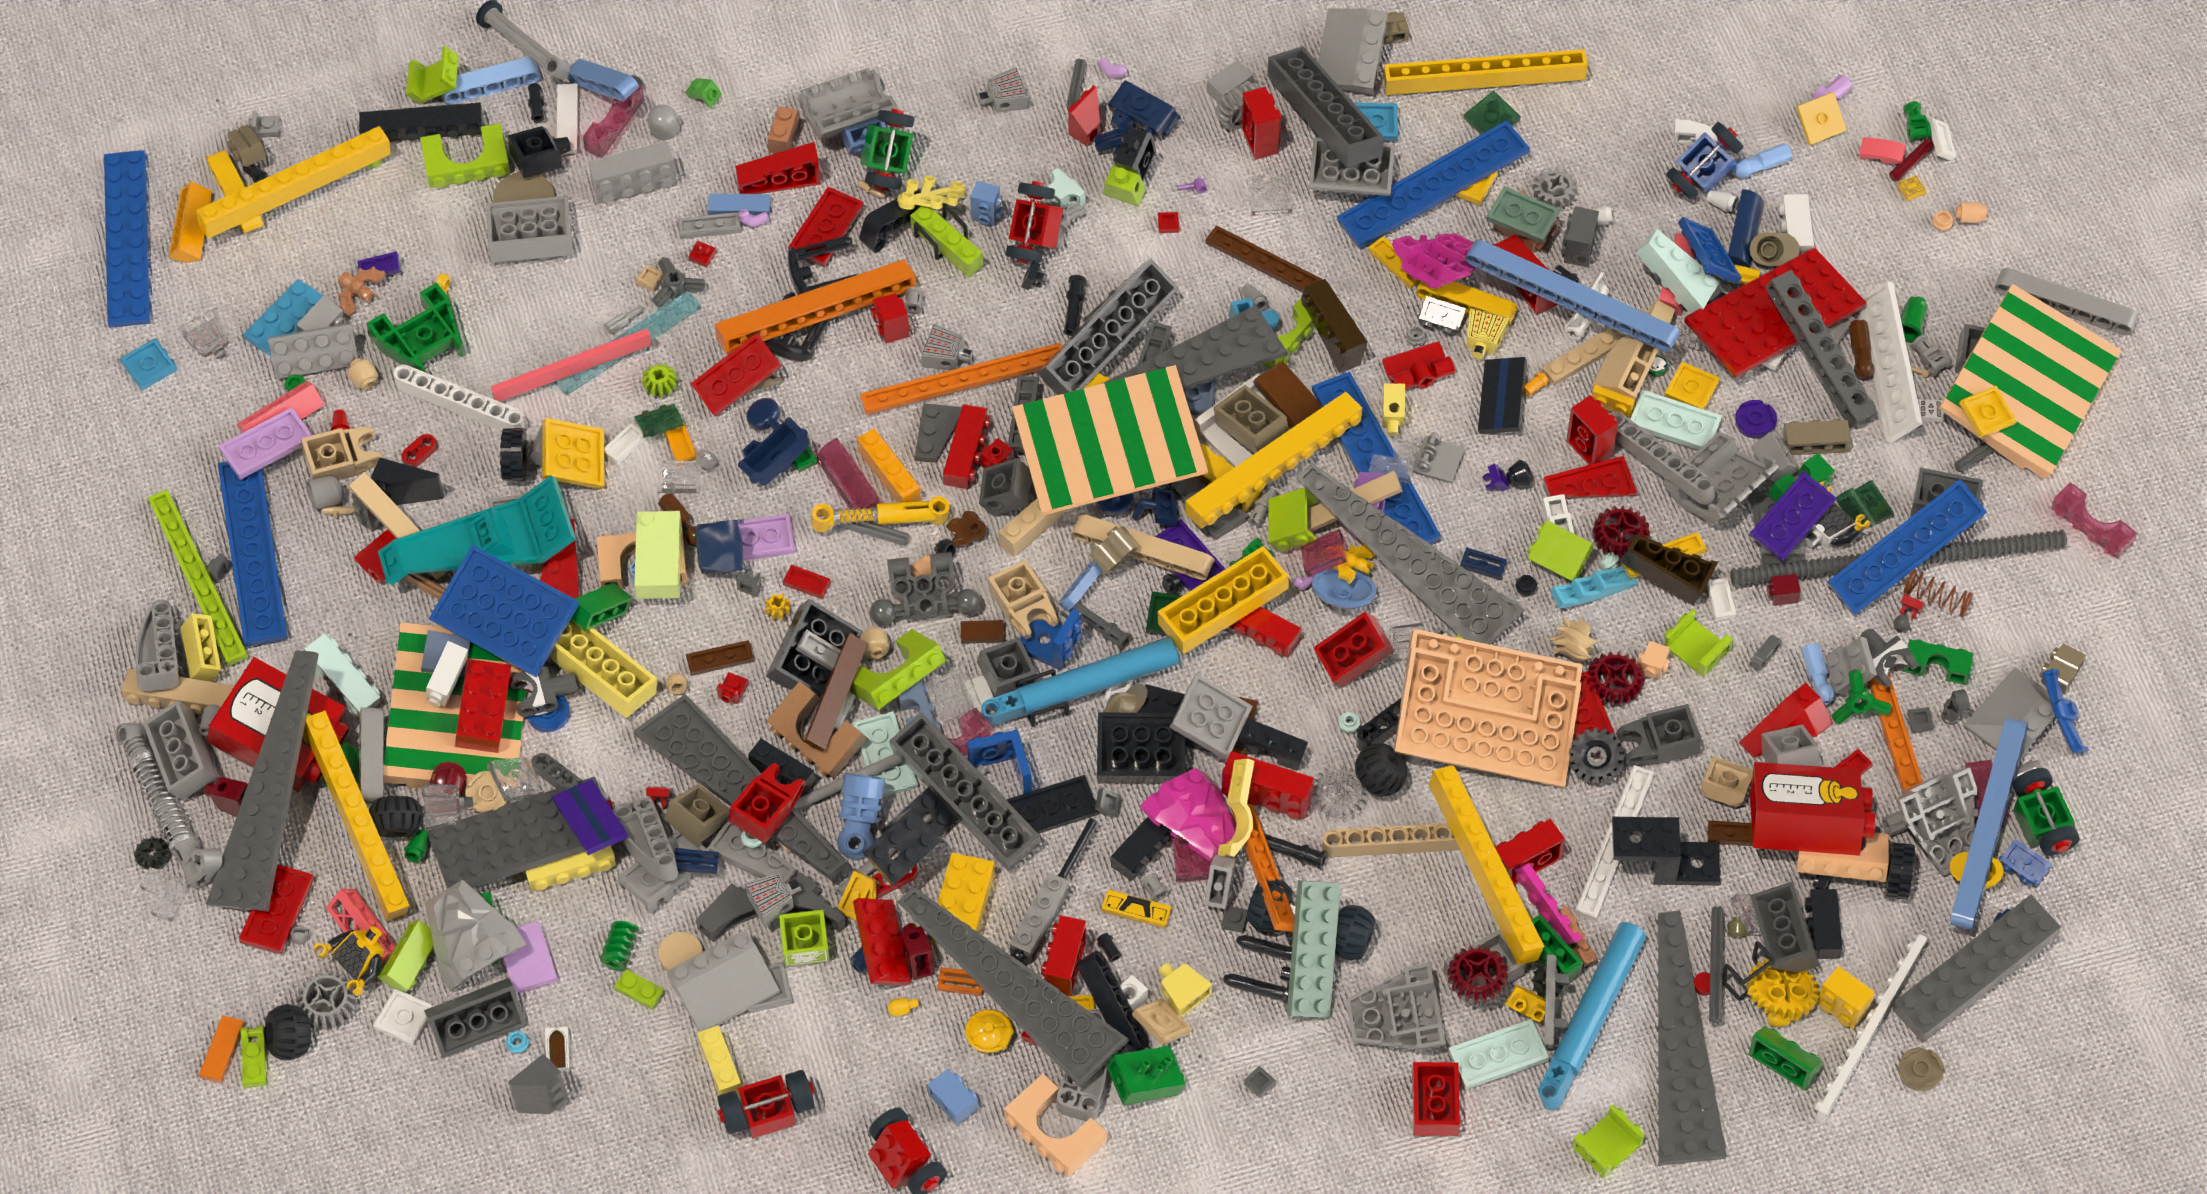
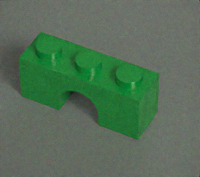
M1817 453L1802 464L1797 474L1800 476L1804 471L1816 482H1825L1823 487L1826 488L1832 482L1831 477L1835 470ZM1790 473L1786 474L1773 484L1768 493L1769 496L1777 502L1796 479Z
M1909 639L1907 647L1915 658L1918 667L1911 669L1903 665L1902 672L1924 676L1928 665L1939 664L1946 670L1945 681L1967 685L1974 653L1968 652L1965 649L1949 648L1942 644L1935 645L1922 640Z

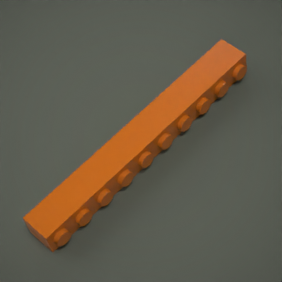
M905 259L714 323L716 340L725 354H728L756 333L759 334L763 341L871 305L873 304L872 299L893 293L897 295L906 293L907 288L915 287V274Z

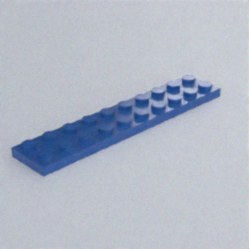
M1506 120L1391 185L1390 196L1373 195L1338 215L1337 221L1357 247L1361 249L1530 153V147Z
M145 150L104 154L107 323L109 328L151 324Z
M1349 371L1313 385L1312 392L1322 407L1344 392H1347L1362 407V416L1359 424L1345 430L1338 439L1358 475L1359 472L1383 473L1384 475L1392 471L1396 472L1403 492L1387 498L1383 512L1429 544L1441 540L1437 527L1351 372Z
M227 461L217 463L244 645L249 647L287 640V629L262 468L240 480Z

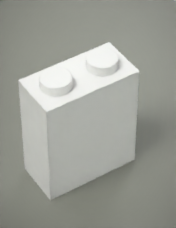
M447 642L426 688V699H428L430 704L437 707L441 705L446 707L467 662L468 649L452 642Z

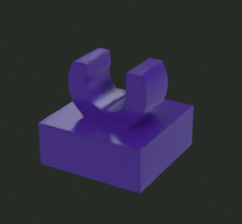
M1495 463L1488 466L1489 473L1482 476L1486 482L1491 480V483L1485 486L1486 489L1493 491L1499 488L1503 492L1510 488L1504 470Z

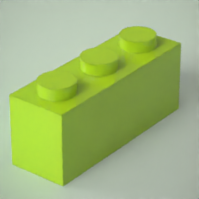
M420 920L408 924L378 979L394 990L398 989L403 992L412 989L416 983L415 977L427 964V956L434 951L429 926Z

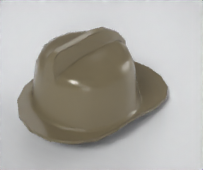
M1761 233L1753 238L1749 250L1751 257L1758 264L1780 266L1798 257L1800 248L1797 240L1790 234Z
M1135 684L1126 692L1114 693L1108 699L1103 712L1137 713L1147 698L1146 686Z

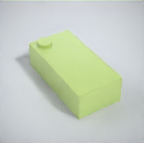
M680 511L637 512L634 583L637 599L680 598L682 531Z

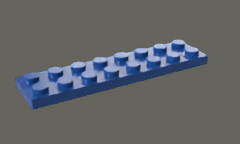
M1959 479L1832 577L1827 583L1849 611L1856 615L1913 569L1979 520L1987 511L1962 480Z

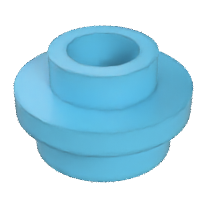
M520 1031L512 1032L506 1039V1046L512 1053H521L529 1045L528 1037ZM516 1041H521L520 1045H514Z

